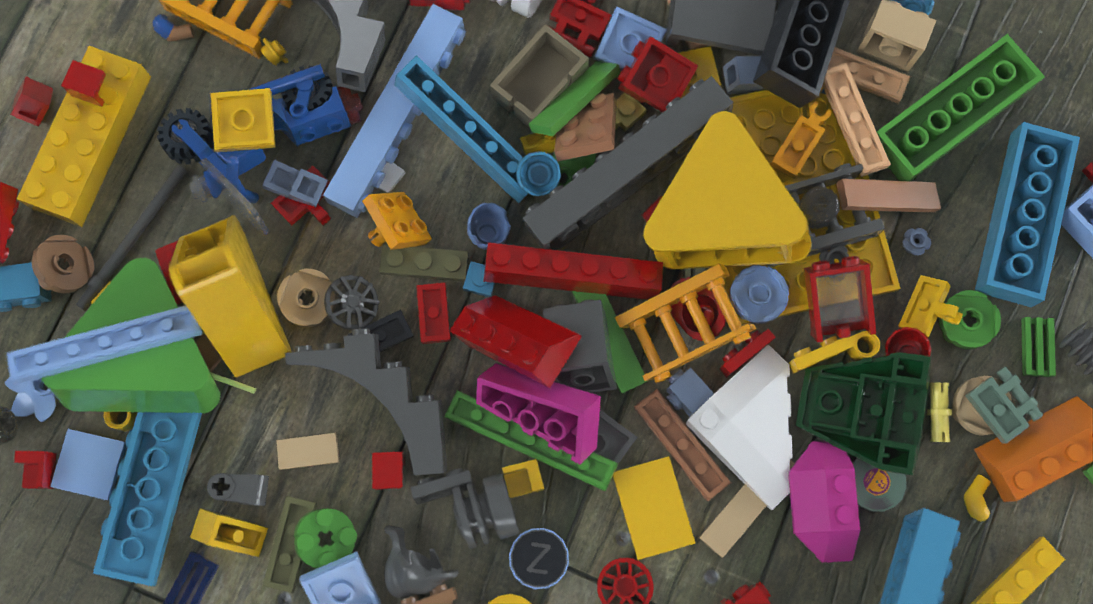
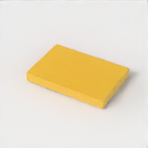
M669 456L614 472V483L637 560L695 544Z

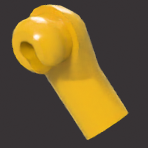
M979 474L965 492L963 499L969 515L982 522L987 520L990 515L983 494L991 482Z

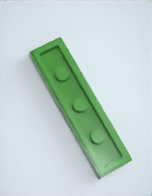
M596 61L529 123L531 132L554 136L621 73L619 65Z
M571 291L577 303H581L584 300L602 301L606 313L616 384L620 394L647 383L648 381H644L642 377L645 375L623 328L618 326L615 319L616 314L606 294Z

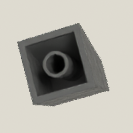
M584 300L581 303L559 304L552 308L543 309L544 318L582 336L554 382L589 393L617 389L606 313L602 301Z

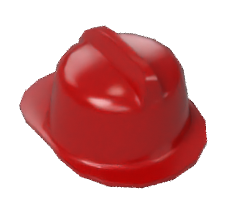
M691 277L679 279L678 281L673 283L670 288L690 279ZM706 288L697 293V302L714 337H716L723 330L726 319L713 292L708 291ZM680 301L672 305L670 313L674 320L690 337L703 341L686 304L682 305Z

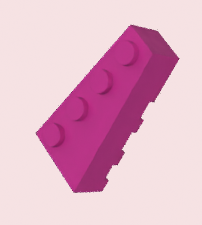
M497 363L477 377L476 404L507 422L511 420L516 422L523 428L522 431L528 435H538L548 441V446L558 452L561 449L572 456L571 460L579 465L597 449L601 396L554 382L548 388L509 367Z

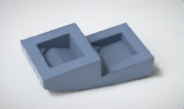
M274 160L262 186L264 189L316 207L328 180L304 169L299 171Z

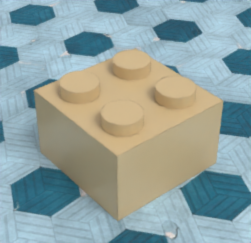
M882 0L868 22L857 52L909 72L925 51L937 20L930 18L926 13L914 12L904 8L898 2Z

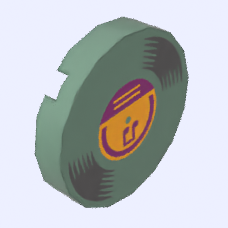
M858 458L852 462L855 469L858 507L869 512H884L894 508L903 499L907 488L906 475L881 471Z

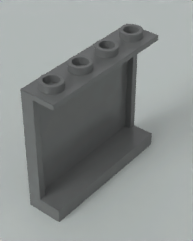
M671 0L665 45L676 47L679 40L757 54L761 57L777 13L775 11V3L778 0Z

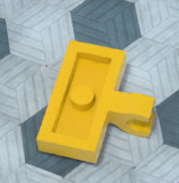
M920 275L898 325L899 328H916L929 338L937 317L951 324L959 325L963 316L962 313L958 312L959 307L944 303L951 288L948 281Z

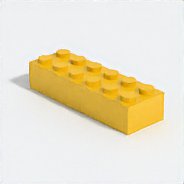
M88 46L81 63L103 70L106 73V77L98 92V95L105 101L104 105L100 107L72 97L68 92L66 93L17 197V200L31 209L80 227L84 225L151 79L149 73L140 63L92 46Z

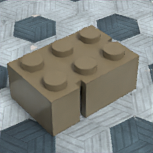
M544 24L490 84L491 98L511 113L514 110L515 117L530 128L529 123L588 69L589 58Z

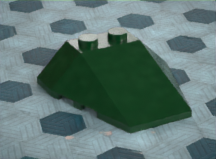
M898 352L892 353L889 356L863 358L860 361L840 362L806 368L796 426L881 471L913 476L920 451L928 400L931 356Z

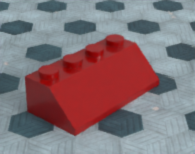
M496 295L465 306L449 330L470 348L548 388L552 386L582 337L574 331Z

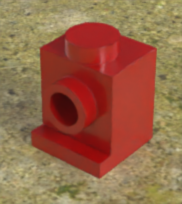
M759 581L749 587L747 584L739 587L732 593L734 597L732 601L727 598L720 601L721 604H771L768 600L771 595Z

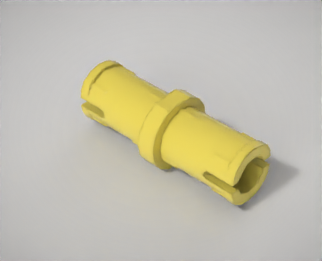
M929 383L930 409H927V415L931 416L930 442H951L949 415H952V409H949V383Z

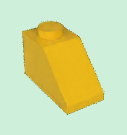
M200 509L190 538L209 546L259 557L268 528L224 514Z

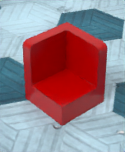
M73 60L61 87L72 97L103 107L105 101L98 95V92L106 77V73L103 70Z
M25 76L14 98L10 115L39 127L50 107L53 88Z
M15 451L14 463L24 464L22 487L25 489H54L50 485L56 468L57 453L48 451Z
M372 452L373 490L401 489L403 487V466H406L405 453Z

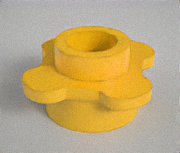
M266 38L262 39L265 45L260 50L269 62L275 66L281 61L285 64L288 63L287 58L284 56L286 50L277 40L270 42Z

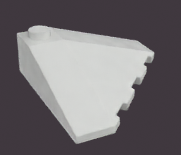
M767 345L712 395L687 420L686 426L773 510L790 493L788 472L790 470L789 459H792V435H789L788 418L791 417L790 394H787V377L790 376V365L772 347Z

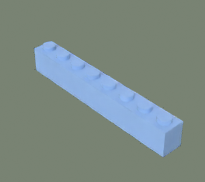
M434 4L431 6L325 190L323 197L328 204L358 218L361 212L364 213L367 210L362 201L373 192L375 187H380L385 178V173L382 172L387 162L392 164L399 153L398 146L402 139L406 140L413 127L412 121L416 115L420 116L422 113L394 85L396 75L417 55L439 76L441 70L449 66L453 57L452 51L456 45L459 46L465 37L466 30H464L463 18Z

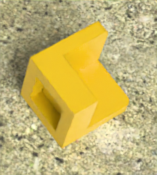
M537 459L502 468L510 498L544 490Z

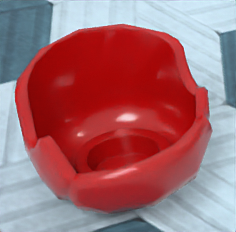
M904 327L894 331L887 339L885 353L886 356L898 352L931 356V345L928 337L920 330Z

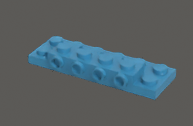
M137 412L133 430L131 429L128 432L126 438V447L128 448L125 459H122L118 466V476L120 477L117 488H114L110 495L109 504L111 510L109 517L102 524L101 535L103 539L93 574L156 586L202 413Z

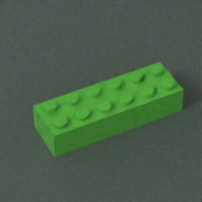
M1006 34L877 131L891 164L888 168L899 181H912L1032 90L1045 76L1012 38Z

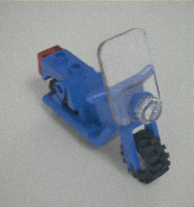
M321 64L316 66L309 65L307 69L304 66H300L299 72L293 69L290 71V75L247 89L270 88L272 96L281 93L282 98L277 100L272 98L274 131L281 130L297 147L300 144L311 142L317 138L339 132L351 127L353 124L362 122L358 111L362 110L363 106L358 93L352 94L349 88L334 87L328 73L323 72ZM186 108L185 113L182 109H177V115L174 116L172 112L167 114L170 119L167 121L163 118L161 120L163 127L158 126L157 129L160 134L157 135V139L171 160L175 159L179 164H182L184 160L186 165L191 164V159H194L196 163L199 162L206 170L203 172L204 175L198 176L196 174L192 176L193 182L189 183V187L195 199L200 198L204 203L210 197L218 198L222 192L264 236L269 234L270 231L262 217L251 204L258 202L259 195L256 192L245 189L238 177L265 161L266 155L263 149L216 153V151L212 150L214 147L212 144L214 142L213 130L205 116L201 115L199 111L195 110L193 113L191 108Z

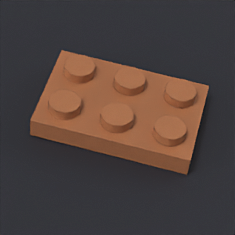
M614 93L598 94L556 133L554 153L557 161L614 150L617 103Z

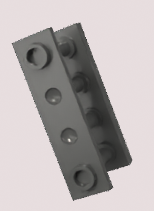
M850 163L835 168V172L785 186L804 215L805 213L798 195L814 190L825 222H831L827 224L828 230H826V234L817 237L815 233H811L808 225L812 246L807 257L819 254L824 250H832L838 245L846 246L877 237L885 229L881 218L871 221V218L866 216L865 211L852 210L855 218L854 226L844 229L843 225H839L837 217L834 219L835 212L826 187L837 184L836 182L841 179L857 178L863 170L862 164L851 166ZM767 264V267H774L781 264Z

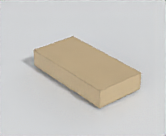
M337 433L276 440L279 470L340 463Z

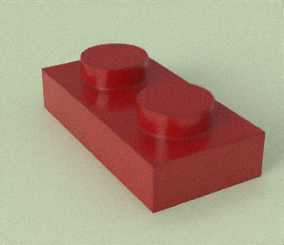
M446 283L416 285L421 343L450 342Z
M769 328L762 334L756 330L751 334V338L745 341L747 346L740 351L734 348L722 358L725 363L719 368L720 371L727 378L776 337Z

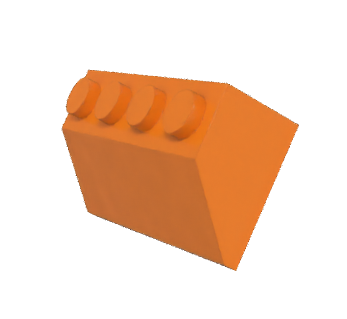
M1078 396L1044 412V415L1034 422L1032 419L1027 421L1030 426L1008 443L1002 444L996 437L974 449L1003 502L1018 501L1093 461V409Z

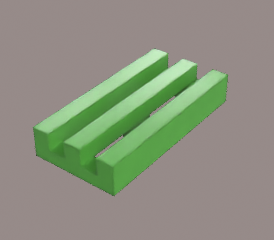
M1022 318L1023 376H1056L1054 318ZM1031 325H1035L1034 349L1036 370H1032ZM1043 326H1044V343H1045V371H1044V352H1043Z

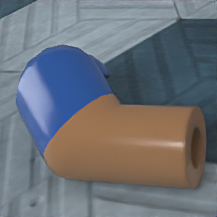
M163 14L157 15L153 20L152 24L155 32L169 42L194 37V30L191 24L175 26Z

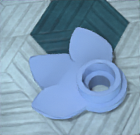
M10 377L5 381V385L9 389L18 393L12 405V416L27 417L35 414L40 422H44L51 417L56 409V397L50 389L44 390V383L41 378L17 385L11 382Z

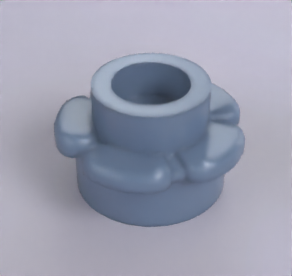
M922 228L908 229L904 233L902 241L904 249L913 255L924 254L925 250H928L931 246V239L927 236V231Z

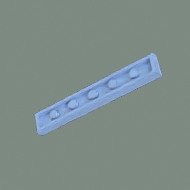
M186 306L12 351L6 353L10 380L14 385L203 335L202 328Z

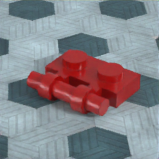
M557 0L550 13V20L557 22L555 29L550 28L584 55L592 58L596 48L586 43L589 38L600 42L612 15L581 0ZM566 28L580 33V35L575 39L564 32Z

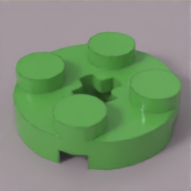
M965 290L955 294L944 303L959 307L958 312L962 313L963 316L959 325L951 324L939 318L943 338L948 343H953L955 346L963 349H977L984 346L1000 330L1001 316L999 309L982 292ZM967 312L971 313V318L977 321L971 327L967 326L963 321V317L967 315Z
M331 508L313 510L305 514L296 525L294 531L295 550L298 557L305 564L317 569L350 555L357 540V533L351 520L344 513ZM330 531L331 543L320 547L318 544L320 542L318 534Z

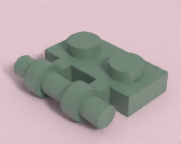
M1004 366L996 372L1002 381L1000 385L997 384L993 377H990L965 395L1002 444L1008 443L1030 426L1023 415L1027 413L1033 422L1044 415L1037 407L1038 402L1033 396L1029 397L1019 384L1021 380L1016 374L1012 375L1007 367ZM1010 391L1018 401L1019 405L1017 407L1007 397V392Z

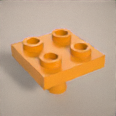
M405 192L369 194L362 201L377 226L368 233L369 239L376 235L371 240V243L375 246L381 247L386 242L389 248L394 250L423 246L432 240L425 222L420 219L413 207L412 200Z

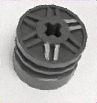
M502 473L483 478L484 493L481 494L477 493L472 482L467 483L470 496L468 498L464 497L460 486L452 488L455 519L460 534L466 540L469 549L478 547L475 533L478 532L481 534L484 545L489 544L488 529L491 528L495 529L500 540L520 534Z

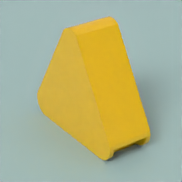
M721 111L710 117L644 228V239L647 245L654 250L657 261L663 262V267L667 269L707 268L717 264H723L727 267L796 263L807 257L812 246L805 215L738 117L729 111Z
M232 215L179 237L169 267L172 282L180 298L233 375L238 378L285 358V353L292 352L246 235L237 217Z

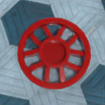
M615 559L609 562L599 574L597 592L602 604H610L616 595L621 598L619 604H624L625 600L629 604H634L631 598L635 594L643 601L642 604H649L653 596L654 583L651 573L646 566L635 559ZM619 563H628L627 574H621ZM632 564L638 566L642 571L632 576ZM614 565H616L617 577L606 573ZM645 574L648 582L637 585L635 579ZM603 577L613 579V586L602 585ZM648 587L649 591L646 599L638 592V589ZM602 589L613 591L607 601L604 598Z

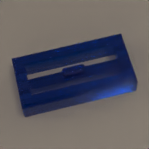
M191 551L163 604H173L195 561L199 562V565L178 604L187 603L205 567H208L190 604H200L220 564Z

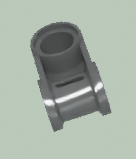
M218 473L209 479L207 491L216 500L266 506L269 476L242 473V475ZM225 482L230 485L229 490L224 492L218 490L219 484H224Z

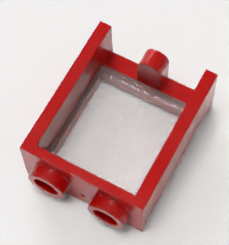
M849 256L842 258L839 263L830 264V261H816L812 263V267L803 268L811 325L810 335L817 343L823 342V335L836 334L839 338H847L851 336L850 331L863 329L868 331L870 335L876 334L870 264L858 256Z

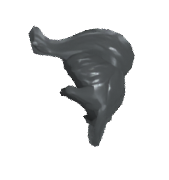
M392 525L384 528L392 540V548L384 570L385 583L392 596L408 598L413 593L426 594L444 581L459 575L458 570H443L434 548L430 549V560L419 552L407 550L403 528Z

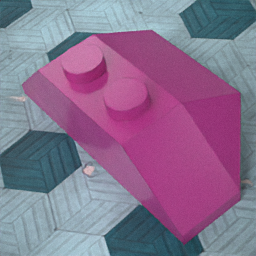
M826 441L811 442L788 472L793 533L816 555V558L821 563L853 561L860 532L854 466L847 452Z

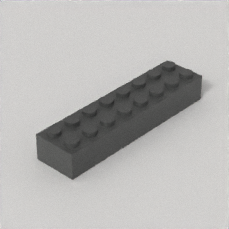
M712 76L705 81L703 79L697 81L691 86L687 95L683 98L676 97L666 106L667 110L659 116L655 114L649 117L643 123L642 129L635 134L630 132L620 140L618 147L612 151L609 150L601 153L596 158L594 165L588 169L584 167L577 171L570 183L566 186L560 185L550 192V198L542 204L538 202L532 205L525 212L526 216L523 217L529 232L542 249H562L687 155L710 117L721 111L732 112L734 102Z

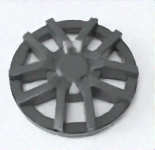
M347 275L335 280L328 287L324 298L325 310L331 321L337 326L349 330L359 329L368 325L376 316L380 302L378 301L373 284L369 283L362 276ZM346 280H354L356 282L351 288ZM339 283L346 290L344 294L336 287ZM360 283L366 286L362 293L357 291ZM332 291L338 296V300L330 301ZM368 291H370L373 299L364 298ZM364 303L373 304L372 311L364 308ZM339 304L342 310L333 313L331 306ZM345 312V323L337 319L336 316ZM361 313L369 315L364 322H362ZM351 314H355L357 322L355 325L351 324Z

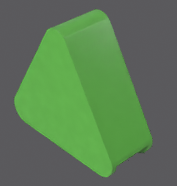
M137 258L128 262L65 337L179 307L158 265L148 258ZM193 337L41 378L43 383L59 399L60 403L70 411L207 413L213 410L220 401V391Z

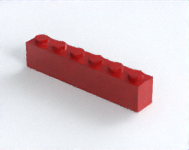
M488 242L483 281L649 300L659 295L662 290L663 262Z

